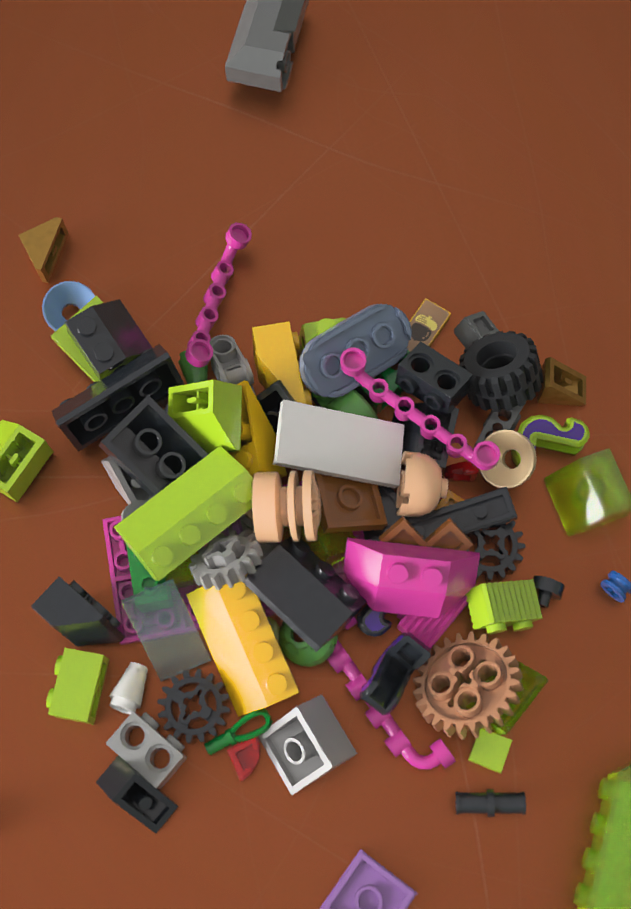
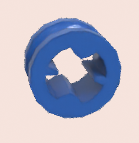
M610 571L608 574L609 579H604L600 585L610 597L623 603L627 599L625 594H631V582L620 573Z

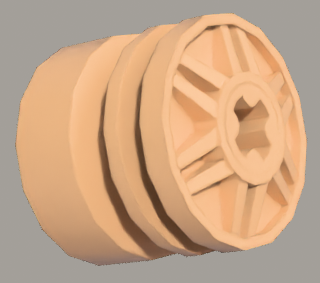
M305 470L303 472L302 486L299 485L297 471L290 472L288 486H282L278 471L256 472L254 474L252 509L254 531L258 543L281 542L284 527H289L293 541L299 542L301 526H304L307 541H316L318 526L321 521V498L313 470Z

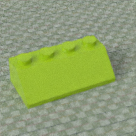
M219 446L114 526V528L153 579L160 581L252 508L253 477L236 459Z

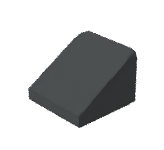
M484 311L464 317L454 329L455 335L465 348L471 346L472 342L476 339H481L484 335L495 334L499 331Z

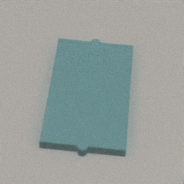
M173 579L152 588L146 586L144 591L121 600V604L160 681L178 675L184 670L189 672L190 669L211 661L205 644Z

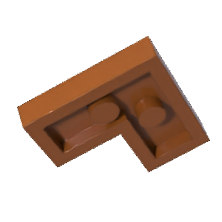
M402 516L379 537V541L461 551H466L473 545L472 540L451 518H448L425 539Z

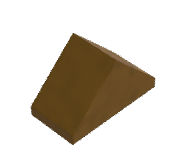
M55 217L19 234L42 282L45 283L49 282L68 235L63 219Z
M551 357L545 358L541 367L544 382L541 383L542 388L538 392V403L572 406L586 405V376Z

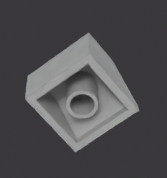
M322 694L295 707L271 725L265 733L258 736L291 795L302 790L357 754Z

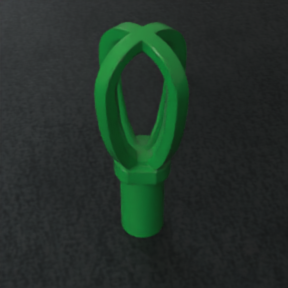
M264 708L248 713L237 721L231 729H226L223 734L204 743V746L211 756L229 745L233 746L237 742L255 738L270 728L272 718ZM259 715L265 717L266 723L264 726L245 734H235L243 724Z

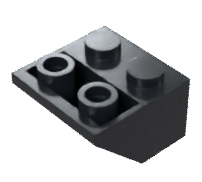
M424 402L414 403V407L426 416L434 415L438 417L441 426L454 434L459 412L458 408H454L446 417L438 411L430 409ZM402 406L399 408L403 412L410 410L406 406ZM394 413L392 422L404 424L402 456L405 451L418 452L430 456L441 467L443 478L449 456L446 451V445L437 438L425 439L420 433V426L411 420L400 421ZM430 424L425 426V428L428 430L435 429V427ZM401 464V469L405 470L406 465Z
M59 576L31 605L42 618L77 647L122 642L126 637L117 629L121 623L74 580L67 584Z

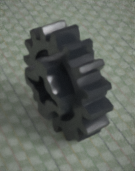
M515 521L492 527L497 530H483L468 535L475 545L474 552L480 553L476 580L481 574H484L486 581L491 582L493 575L496 574L501 581L505 578V570L513 574L516 570L513 563L520 564L523 557L517 552H522L525 549V544L518 543V540L523 536L522 531L514 532L512 530L516 524ZM508 539L510 544V555H508V551L504 548V541ZM491 542L495 544L494 549L491 548L486 551L483 548L485 544H490ZM481 563H493L495 566H485Z
M197 669L195 677H191L190 673L184 670V679L179 680L172 676L171 680L174 686L172 688L163 686L162 690L167 694L166 699H158L157 703L164 706L165 710L158 713V717L168 719V722L163 727L166 731L173 728L176 729L173 735L175 739L179 740L185 734L186 743L192 744L194 736H198L200 742L205 743L206 733L209 732L216 737L218 736L215 729L217 724L220 726L227 725L221 717L222 714L231 713V709L223 705L224 702L230 700L229 694H220L225 685L222 682L214 685V674L210 673L204 679L201 669ZM199 684L193 691L186 693L180 691L186 686ZM211 691L216 699V711L212 710L209 706L208 698L211 695ZM199 698L198 703L202 706L201 711H193L189 715L191 709L187 706L188 702H196ZM173 702L179 705L181 714L178 717V721H176L173 714ZM201 720L209 722L201 728L190 729L194 722Z

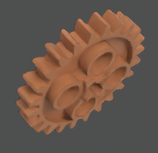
M471 631L467 640H463L461 634L457 633L456 642L453 643L445 637V647L441 649L434 644L432 647L436 654L426 661L428 663L426 666L422 665L417 669L422 676L413 678V682L418 688L413 691V695L418 700L416 706L423 713L422 716L427 723L432 722L437 732L444 728L448 737H451L457 730L461 739H465L467 731H471L475 738H479V730L483 727L491 734V723L496 722L500 726L504 725L501 718L503 713L509 716L514 715L509 704H520V700L515 693L523 691V686L518 681L523 678L520 669L517 668L519 664L515 656H511L512 654L507 645L502 647L498 638L490 642L486 633H483L479 640H477L474 632ZM469 660L466 665L459 666L463 661ZM496 676L492 682L485 683L487 678ZM450 686L446 692L439 693L443 687ZM477 702L472 709L465 710L468 704Z

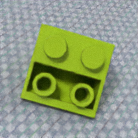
M213 379L169 387L168 415L208 454L219 446L227 452L240 451L242 386Z
M3 419L0 421V492L18 502L54 451L43 438L19 424Z

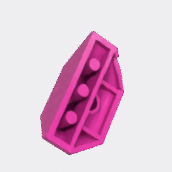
M347 538L343 572L372 611L440 618L465 596L471 588L475 587L480 553Z

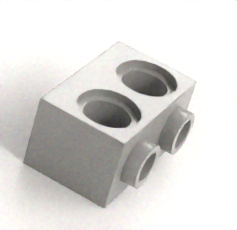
M133 711L106 744L151 785L161 790L188 758L181 752L185 746L171 734L167 738L156 730L160 724L149 714L144 712L140 716ZM135 728H142L145 733L144 741L138 746H132L129 741L131 731ZM166 749L170 754V762L165 768L158 769L154 764V756L158 751Z

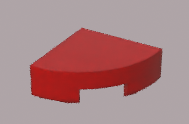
M469 461L454 463L445 468L444 479H448V481L474 482L479 473V468Z
M258 736L227 749V753L241 782L247 779L258 765L261 754Z

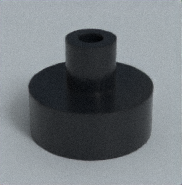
M533 576L541 608L548 609L551 599L561 600L565 588L563 583L545 576Z

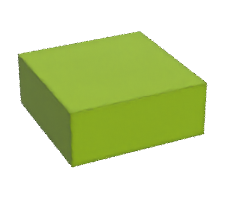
M480 728L479 738H475L468 761L501 773L512 740L493 732L489 734L485 729Z

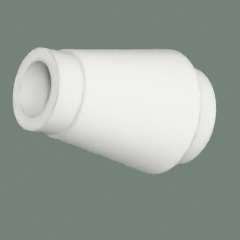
M130 662L128 668L109 695L111 698L109 706L129 715L133 711L135 712L137 708H141L148 668L139 663Z

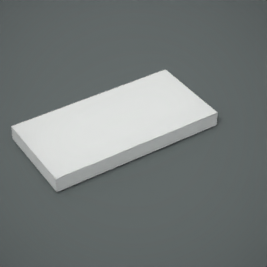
M283 400L280 402L273 465L303 471L313 470L314 473L396 488L400 485L404 424Z

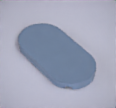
M373 304L314 337L304 347L299 360V372L303 383L316 395L334 398L343 396L360 386L361 384L352 376L346 375L340 366L341 354L346 349L352 347L359 348L365 353L366 368L364 371L371 377H375L403 359L409 349L407 346L409 340H411L412 330L407 316L403 311L391 305Z

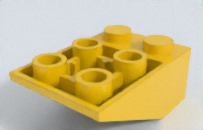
M290 322L252 327L253 356L259 382L267 389L276 381L281 380L295 402L312 405L310 391L305 389V384L299 372L298 350H300L298 333L291 331Z
M244 380L236 384L242 386L240 451L228 453L253 478L256 472L277 471L280 478L287 475L286 468L273 465L276 434L249 382Z

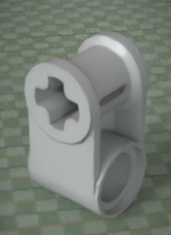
M228 335L213 337L210 344L214 353L210 361L212 371L217 380L232 384H238L246 380L250 385L254 384L250 364L241 353L235 340Z

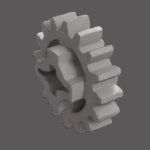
M232 530L228 536L219 533L218 537H214L208 542V545L198 550L199 554L192 555L190 557L192 563L189 564V568L198 586L203 585L204 589L208 590L214 585L216 591H219L225 584L232 588L234 583L246 581L245 575L247 573L255 574L256 569L254 566L262 564L260 556L263 555V552L254 534L248 535L247 531L244 530L237 535L236 530Z

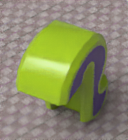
M546 415L530 416L521 423L517 431L526 436L534 448L541 447L573 455L583 449L590 436L587 425L579 419L567 418L562 427L556 420ZM512 449V460L516 467H518L521 462V456L516 450Z

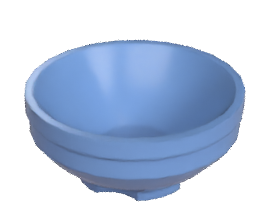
M64 281L54 285L46 293L42 303V313L46 323L51 329L57 331L67 321L62 316L65 307L74 305L80 310L95 295L86 285L75 281Z

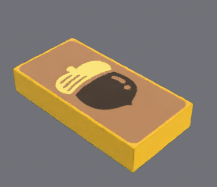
M425 298L409 321L412 335L407 346L408 350L411 352L420 342L430 347L450 319L451 313Z

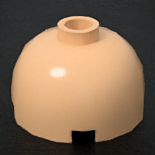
M405 451L401 464L406 465L405 471L402 470L400 474V485L397 487L396 508H399L397 516L421 517L431 513L437 507L440 498H446L448 479L442 478L441 467L430 456L418 452Z

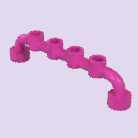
M234 223L228 229L225 235L228 244L221 261L217 263L211 274L213 284L209 286L203 297L206 305L196 318L195 323L198 328L190 338L185 352V357L192 366L204 367L213 356L214 352L210 344L209 332L218 319L217 308L226 295L224 287L233 274L234 268L232 263L237 250L244 249L252 238L251 230L242 223Z
M352 347L346 349L341 354L340 366L342 371L346 375L352 376L359 384L369 390V397L373 402H386L393 407L398 420L413 421L420 426V433L425 439L437 438L444 443L447 454L452 458L462 456L481 470H491L497 465L500 458V450L495 443L482 441L473 449L467 444V440L463 435L452 434L443 428L438 417L434 415L426 416L414 407V402L411 398L398 396L388 389V383L380 378L374 379L364 371L366 368V355L361 349ZM380 388L384 392L376 393L374 390ZM402 406H406L410 410L403 412L399 408ZM430 424L433 425L435 429L428 430L425 428V426ZM459 443L462 448L455 449L451 444Z
M355 617L345 627L347 630L358 623ZM337 638L335 649L327 660L337 674L342 670L350 679V682L345 685L355 700L358 701L361 699V688L367 683V680ZM366 703L370 709L364 713L375 729L382 725L389 737L384 742L395 757L402 754L407 762L418 769H432L440 764L446 769L456 762L441 739H438L429 746L433 751L427 756L418 754L390 713L388 715H381Z

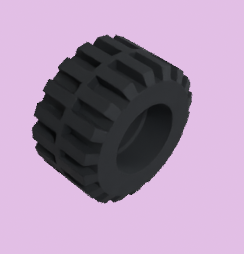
M498 331L495 334L484 335L483 338L473 341L471 346H467L464 349V354L459 358L460 364L458 365L473 374L467 396L476 407L480 406L485 411L492 409L493 412H500L502 409L509 411L513 410V407H521L526 404L525 401L532 400L536 396L535 392H540L542 388L541 383L544 382L534 341L531 338H527L523 333L516 334V331H508L507 333Z

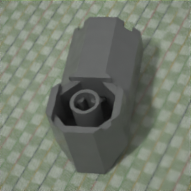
M246 0L225 64L227 81L278 92L286 89L293 62L290 61L291 53L295 52L296 42L309 0Z

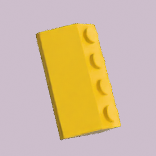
M243 582L234 583L232 588L225 584L219 591H216L214 585L208 590H205L202 586L186 594L238 717L268 707L299 693L297 683L260 598Z

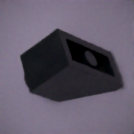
M119 755L96 781L111 801L155 834L178 808V805L160 789H156Z

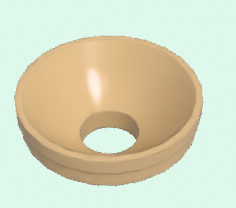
M499 430L490 434L484 440L495 443L500 450L499 461L493 469H480L482 476L491 485L498 488H515L524 484L532 476L536 467L537 457L533 444L526 436L514 430ZM512 449L516 450L521 456L520 464L514 469L509 468L505 463V455Z

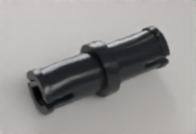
M486 789V792L456 791V814H487V817H495V814L526 815L525 791L494 792V789Z

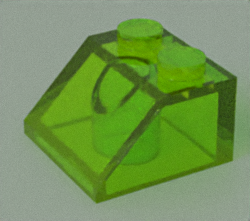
M610 448L582 457L544 478L568 537L626 517L631 512V494Z

